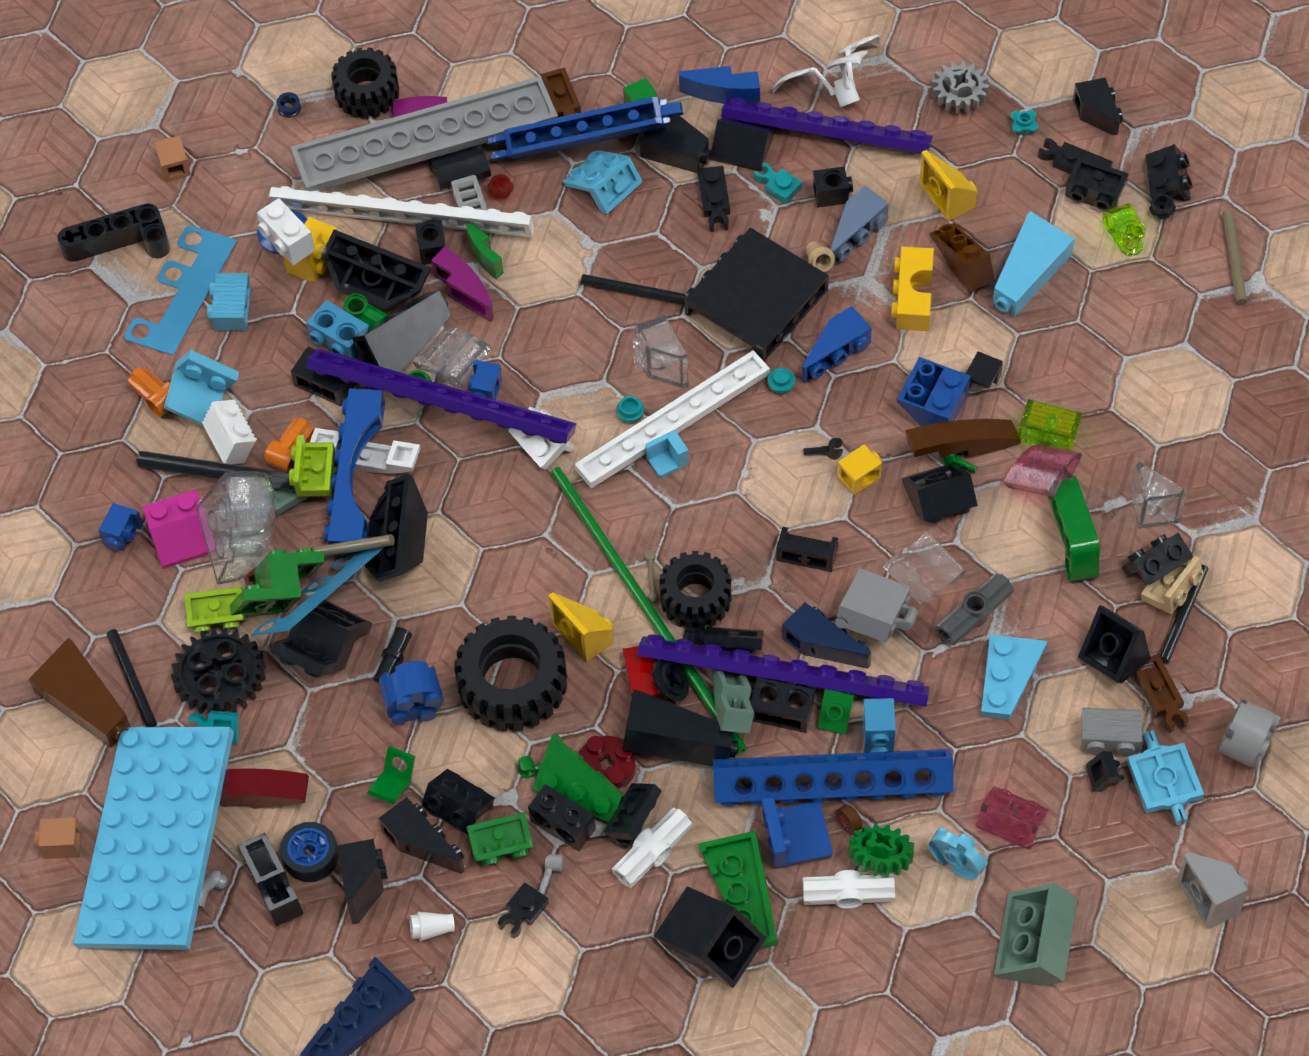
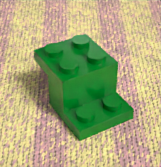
M313 548L299 549L296 551L297 553H286V550L282 549L270 551L254 569L255 585L246 586L230 604L231 615L288 612L301 598L299 578H310L324 564L323 551L314 552Z

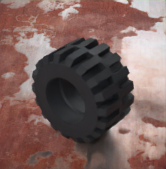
M368 47L367 50H362V48H357L355 52L350 50L346 52L345 57L341 56L338 58V63L334 64L333 72H331L337 105L343 108L345 113H352V116L357 118L360 115L363 118H369L371 115L377 117L380 116L382 111L384 113L388 112L392 101L399 97V83L394 61H391V57L388 54L384 55L383 51L379 49L374 51L373 48ZM363 81H374L367 85H358V83Z
M692 551V555H687L684 552L680 554L679 559L673 557L670 560V565L666 564L664 566L663 574H660L659 579L660 602L663 612H666V617L670 621L675 619V625L679 627L684 624L686 627L698 626L700 629H705L707 624L710 627L716 625V619L723 620L725 611L729 612L732 593L731 575L728 574L727 566L725 564L721 565V559L718 557L712 559L711 553L704 552L703 555H699V551ZM691 584H701L710 589L707 594L700 597H690L681 592L683 588Z

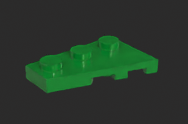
M552 734L532 789L540 791L547 784L594 813L595 817L610 822L625 794L599 771L596 772L588 765L577 751L569 748L558 734Z

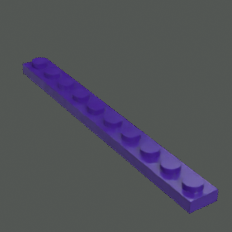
M317 349L307 358L306 368L314 370L319 375L335 376L341 378L346 383H359L366 385L371 390L390 392L398 398L407 397L417 400L422 405H434L444 408L445 411L450 413L459 412L469 415L474 420L490 421L496 423L501 428L521 430L526 435L545 437L553 443L566 444L575 434L577 423L325 350Z
M650 634L647 637L643 636L638 649V656L880 699L894 698V701L925 707L928 701L929 687L916 680H908L907 683L895 681V678L888 675H879L877 678L866 676L865 672L859 670L843 672L838 671L836 667L831 665L815 667L808 665L806 661L802 660L787 662L781 661L779 657L774 655L753 656L746 650L730 652L722 650L717 645L696 646L689 640L668 641L663 636Z

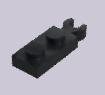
M1049 138L1044 140V147L1050 150L1042 148L1038 150V157L1041 160H1053L1054 168L1071 174L1078 157L1111 168L1113 165V161L1067 142H1064L1062 147L1057 146V143Z
M724 167L698 168L697 177L704 217H709V230L714 232V224L718 222L724 225V230H728L729 218L727 215H730V204Z
M686 627L684 640H689L693 644L703 643L704 646L709 644L717 645L722 650L739 648V650L753 653L756 650H762L764 631L706 627V629Z

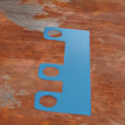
M187 226L178 239L177 244L181 248L199 253L191 267L174 261H168L164 264L157 276V280L160 283L179 288L159 324L136 318L129 325L124 335L125 339L174 355L210 290V282L215 281V273L221 271L237 240L198 227ZM190 232H198L202 239L199 244L190 246L185 243V236ZM170 267H177L182 271V275L178 280L169 281L165 278V271ZM139 324H144L149 328V334L142 339L135 338L132 335V329Z
M384 547L342 555L330 568L345 566L334 576L313 580L301 590V594L315 592L287 617L268 620L251 635L289 631ZM349 555H354L347 562L337 564L338 561H340L342 558ZM324 580L320 586L308 590V587L313 583ZM276 622L275 625L269 628L268 630L259 632V630L266 624Z

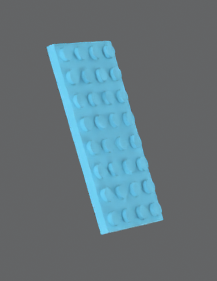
M128 727L129 729L127 731L123 730L119 736L120 740L117 745L73 944L77 948L190 950L234 731L231 727Z

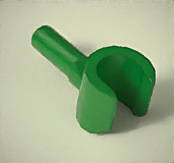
M956 454L945 457L940 455V460L944 465L956 463L973 473L978 468Z
M523 756L518 759L519 764L517 767L522 777L530 778L539 772L541 764H534L531 756Z

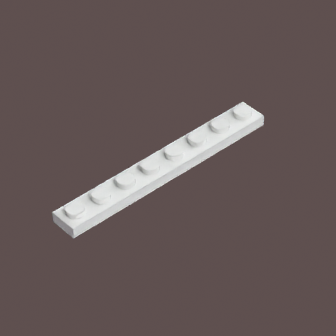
M754 350L575 463V470L592 489L645 455L646 443L674 429L678 434L767 377L770 373V368Z

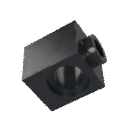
M845 166L813 170V191L817 208L846 204L847 200H849V193L853 192V182L851 176L847 177Z
M429 220L415 224L420 259L423 265L432 264L431 260L444 246L446 247L442 220Z

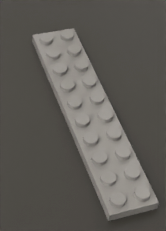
M539 76L294 145L290 148L305 190L319 191L487 143L488 137L504 134V130L508 128L558 118V115L543 80Z

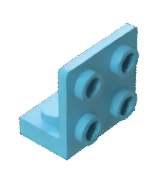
M601 150L589 154L587 160L579 167L574 168L569 173V176L563 180L566 187L590 192L598 209L604 214H608L643 182L630 156Z
M190 350L176 361L164 408L203 426L202 421H204L205 414L210 409L209 407L212 406L211 403L222 401L224 391L237 382L239 372Z

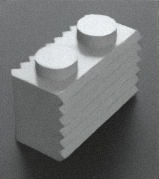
M1082 707L1080 717V750H1087L1090 754L1110 751L1112 753L1117 752L1122 756L1140 753L1142 744V710Z

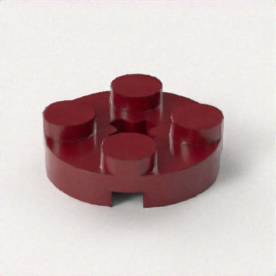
M614 736L590 737L579 751V754L584 758L583 760L596 772L599 771L617 788H621L624 785L626 787L632 781L636 771L634 753L622 750L624 740ZM609 759L614 766H608L607 770H603L600 762Z

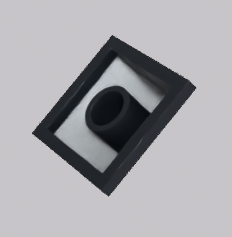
M721 118L717 120L710 160L761 172L762 164L766 159L776 128Z
M1099 605L1078 658L1115 682L1122 684L1151 659L1144 630L1110 609Z

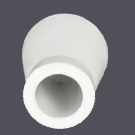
M417 911L416 915L409 916L411 938L419 939L420 942L448 932H454L455 930L453 914Z

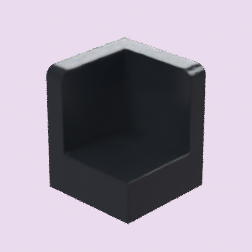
M977 351L965 373L970 375L969 390L973 383L987 389L991 387L992 383L997 384L1001 378L1003 361Z

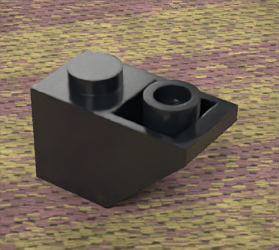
M1106 77L1075 83L1073 101L1080 120L1111 135H1118L1119 125L1123 122L1121 108H1117L1115 105V92L1113 87H1109Z

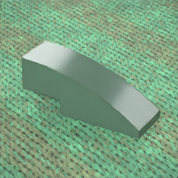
M712 669L715 708L721 731L750 734L754 711L749 701L751 687L746 675Z

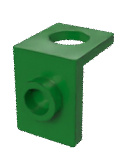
M825 689L817 727L846 734L853 700L857 694Z
M389 746L387 748L384 771L369 787L368 795L395 804L411 785L416 757ZM398 757L404 760L407 766L406 770L397 769L393 765V758Z

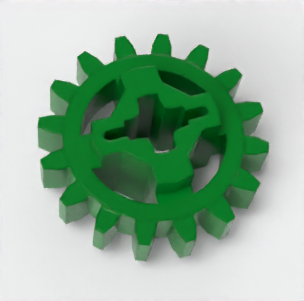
M874 824L873 829L865 825L862 828V832L855 830L854 837H850L849 858L854 859V866L862 865V872L873 871V876L875 877L879 873H883L888 878L890 872L899 876L901 869L908 871L909 865L913 863L914 843L909 842V835L901 836V829L899 828L892 831L890 830V825L880 828L878 824Z

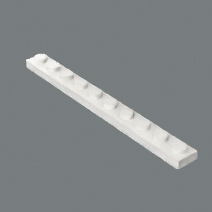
M288 186L280 188L271 187L269 194L271 202L279 198L290 210L407 224L442 220L443 228L467 230L466 225L470 222L483 232L533 237L534 232L531 215L523 212L505 213L496 209H488L487 211L477 210L470 206H462L461 208L450 207L443 203H436L435 205L423 204L416 200L404 202L389 197L377 199L367 195L349 196L341 192L294 190Z

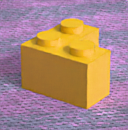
M308 217L304 225L311 231L315 251L295 265H292L284 255L283 258L287 273L316 283L319 276L323 275L328 268L322 252L333 230L338 231V229Z

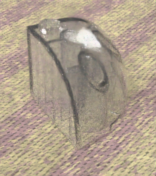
M257 471L225 473L196 505L217 585L243 579L246 574L258 566L269 549L275 527L274 489L271 477Z

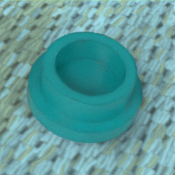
M786 368L774 369L768 375V386L776 394H786L794 387L795 376Z
M634 396L622 398L616 408L618 417L627 423L637 422L644 415L643 403Z

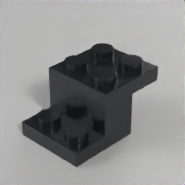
M323 600L291 628L288 638L275 641L271 652L280 656V661L289 665H298L304 668L306 674L319 678L345 669L356 638L368 634L373 623L327 600Z

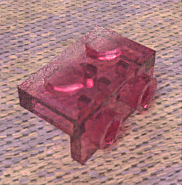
M993 786L982 803L976 827L1021 847L1031 849L1036 834L1046 819L1049 809L1040 806L1035 801L1026 800L1014 795L1007 789Z

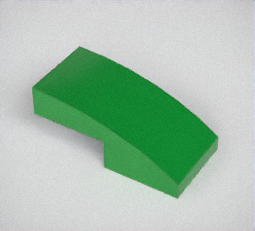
M469 222L466 225L472 253L480 265L497 280L504 273L502 257L491 250L489 236Z

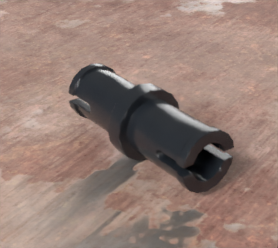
M396 627L388 647L383 649L381 654L383 659L373 678L377 683H379L380 677L385 672H388L389 676L396 672L395 666L403 663L405 659L403 654L412 637V633L407 629Z

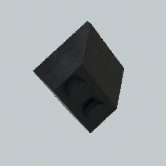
M956 463L902 478L914 511L924 522H939L943 520V516L952 513L954 515H962L968 513L970 508L978 506L971 474Z
M374 839L337 845L345 898L352 924H358L383 893L382 880L388 879L382 848L376 849Z

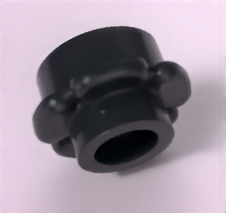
M1167 194L1156 195L1150 202V213L1159 219H1167L1176 211L1174 200Z

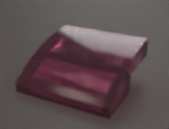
M1033 444L1017 459L1003 482L1011 489L1054 497L1063 478L1071 479L1082 454L1076 451Z

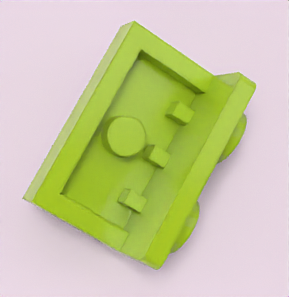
M297 435L296 445H292L291 449L292 461L295 462L294 469L289 471L290 486L295 487L297 497L331 496L335 453L333 442L305 443L304 436Z
M242 587L184 594L187 616L186 627L194 628V633H200L202 630L204 632L211 631L212 625L222 624V628L227 627V629L240 627L239 622L246 621V615H231L230 604L243 591Z

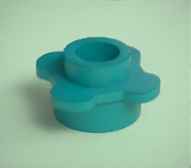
M1033 110L1013 111L1011 113V119L1014 122L1012 130L1023 136L1037 131L1038 124L1035 122L1036 112Z

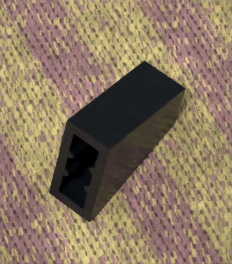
M681 116L670 118L671 123L666 124L667 128L643 133L640 140L641 158L697 173L698 168H703L704 165H708L710 162L712 150L709 149V138Z

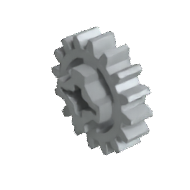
M953 61L950 68L943 65L941 72L936 71L935 79H932L933 98H937L938 105L946 104V111L950 110L951 107L955 108V113H959L960 109H964L966 113H969L971 106L978 109L979 102L985 103L989 90L988 77L983 76V69L976 71L975 64L967 67L965 66V61H962L960 66H957Z

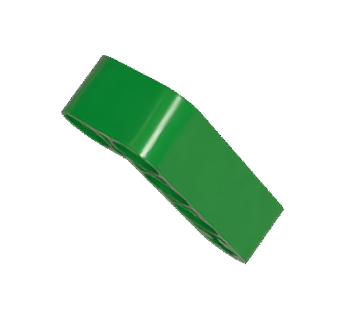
M1068 476L1047 479L1048 499L1065 547V568L1069 582L1098 578L1100 559L1098 536L1077 477Z

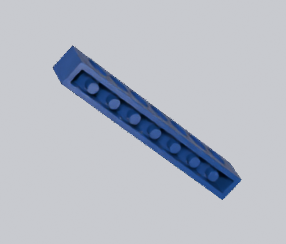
M950 749L713 759L715 803H721L724 806H734L739 802L750 801L752 804L761 805L762 799L774 797V800H780L782 803H795L798 799L823 802L828 798L835 797L850 801L857 799V796L884 799L887 795H899L903 798H912L917 796V794L929 793L931 796L938 797L946 795L947 792H954L953 756ZM920 770L930 772L925 779L915 777V774ZM891 771L900 773L896 780L891 781L885 778L886 774ZM864 772L870 775V778L864 782H859L855 779L859 773ZM830 774H837L841 777L836 783H829L825 780ZM802 775H806L811 778V780L804 785L798 784L796 782V779ZM770 777H778L781 779V782L776 786H770L766 783V780ZM741 778L751 780V784L747 787H740L736 782Z

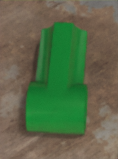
M351 294L344 300V311L369 326L387 316L386 313L368 304L367 299L361 294Z

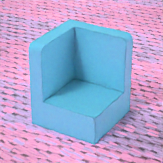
M675 429L645 445L646 459L659 478H663L689 465L688 449Z

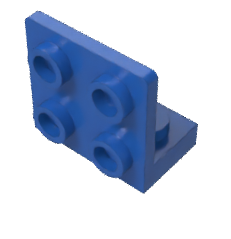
M774 797L762 799V817L774 868L832 857L833 851L820 802L776 808Z

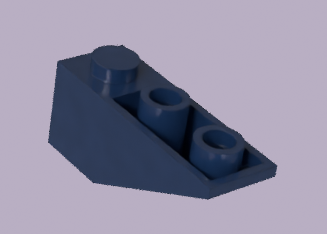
M804 602L782 624V639L805 656L867 669L871 666L869 647L864 642L856 641L849 636L845 628H838L817 607L812 608Z

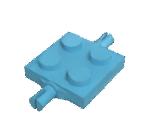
M1147 731L1143 734V738L1148 749L1141 754L1127 758V765L1146 814L1164 809L1172 810L1176 825H1181V822L1185 824L1188 822V818L1183 806L1187 803L1203 800L1204 792L1185 743L1173 746H1160L1155 731H1150V734Z

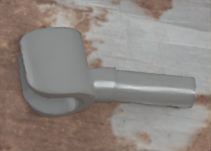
M550 854L545 859V872L538 889L543 895L552 877V871L562 872V855Z

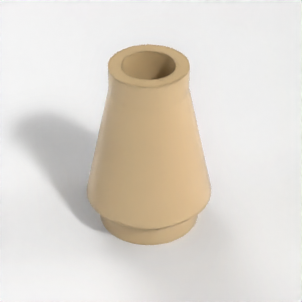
M811 242L807 245L806 253L809 263L823 272L830 270L835 261L833 251L820 245L818 242Z

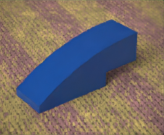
M731 66L679 71V90L689 96L725 104L727 99L742 98L746 102L754 104L760 102L758 72L732 74Z

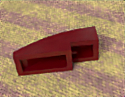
M226 769L219 805L225 807L248 804L253 809L305 803L309 775L274 769Z

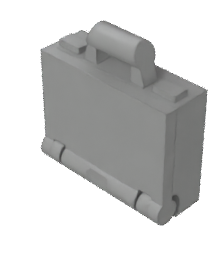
M860 568L839 606L835 621L838 628H847L887 643L889 637L893 635L895 628H900L904 631L910 630L918 616L917 609L908 606L911 598L909 596L911 587ZM901 614L905 615L903 619L899 618Z

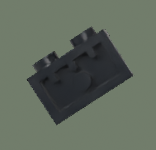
M1078 157L1067 180L1065 196L1073 201L1095 206L1102 211L1115 213L1118 208L1119 198L1128 181L1129 173Z
M631 783L604 832L620 848H627L631 840H635L642 831L643 824L655 807L662 790L655 784Z

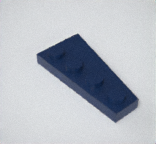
M374 957L369 963L370 968L363 977L359 976L352 986V992L344 1002L340 1001L334 1009L335 1014L327 1024L323 1023L300 1053V1056H350L415 1000L413 993Z

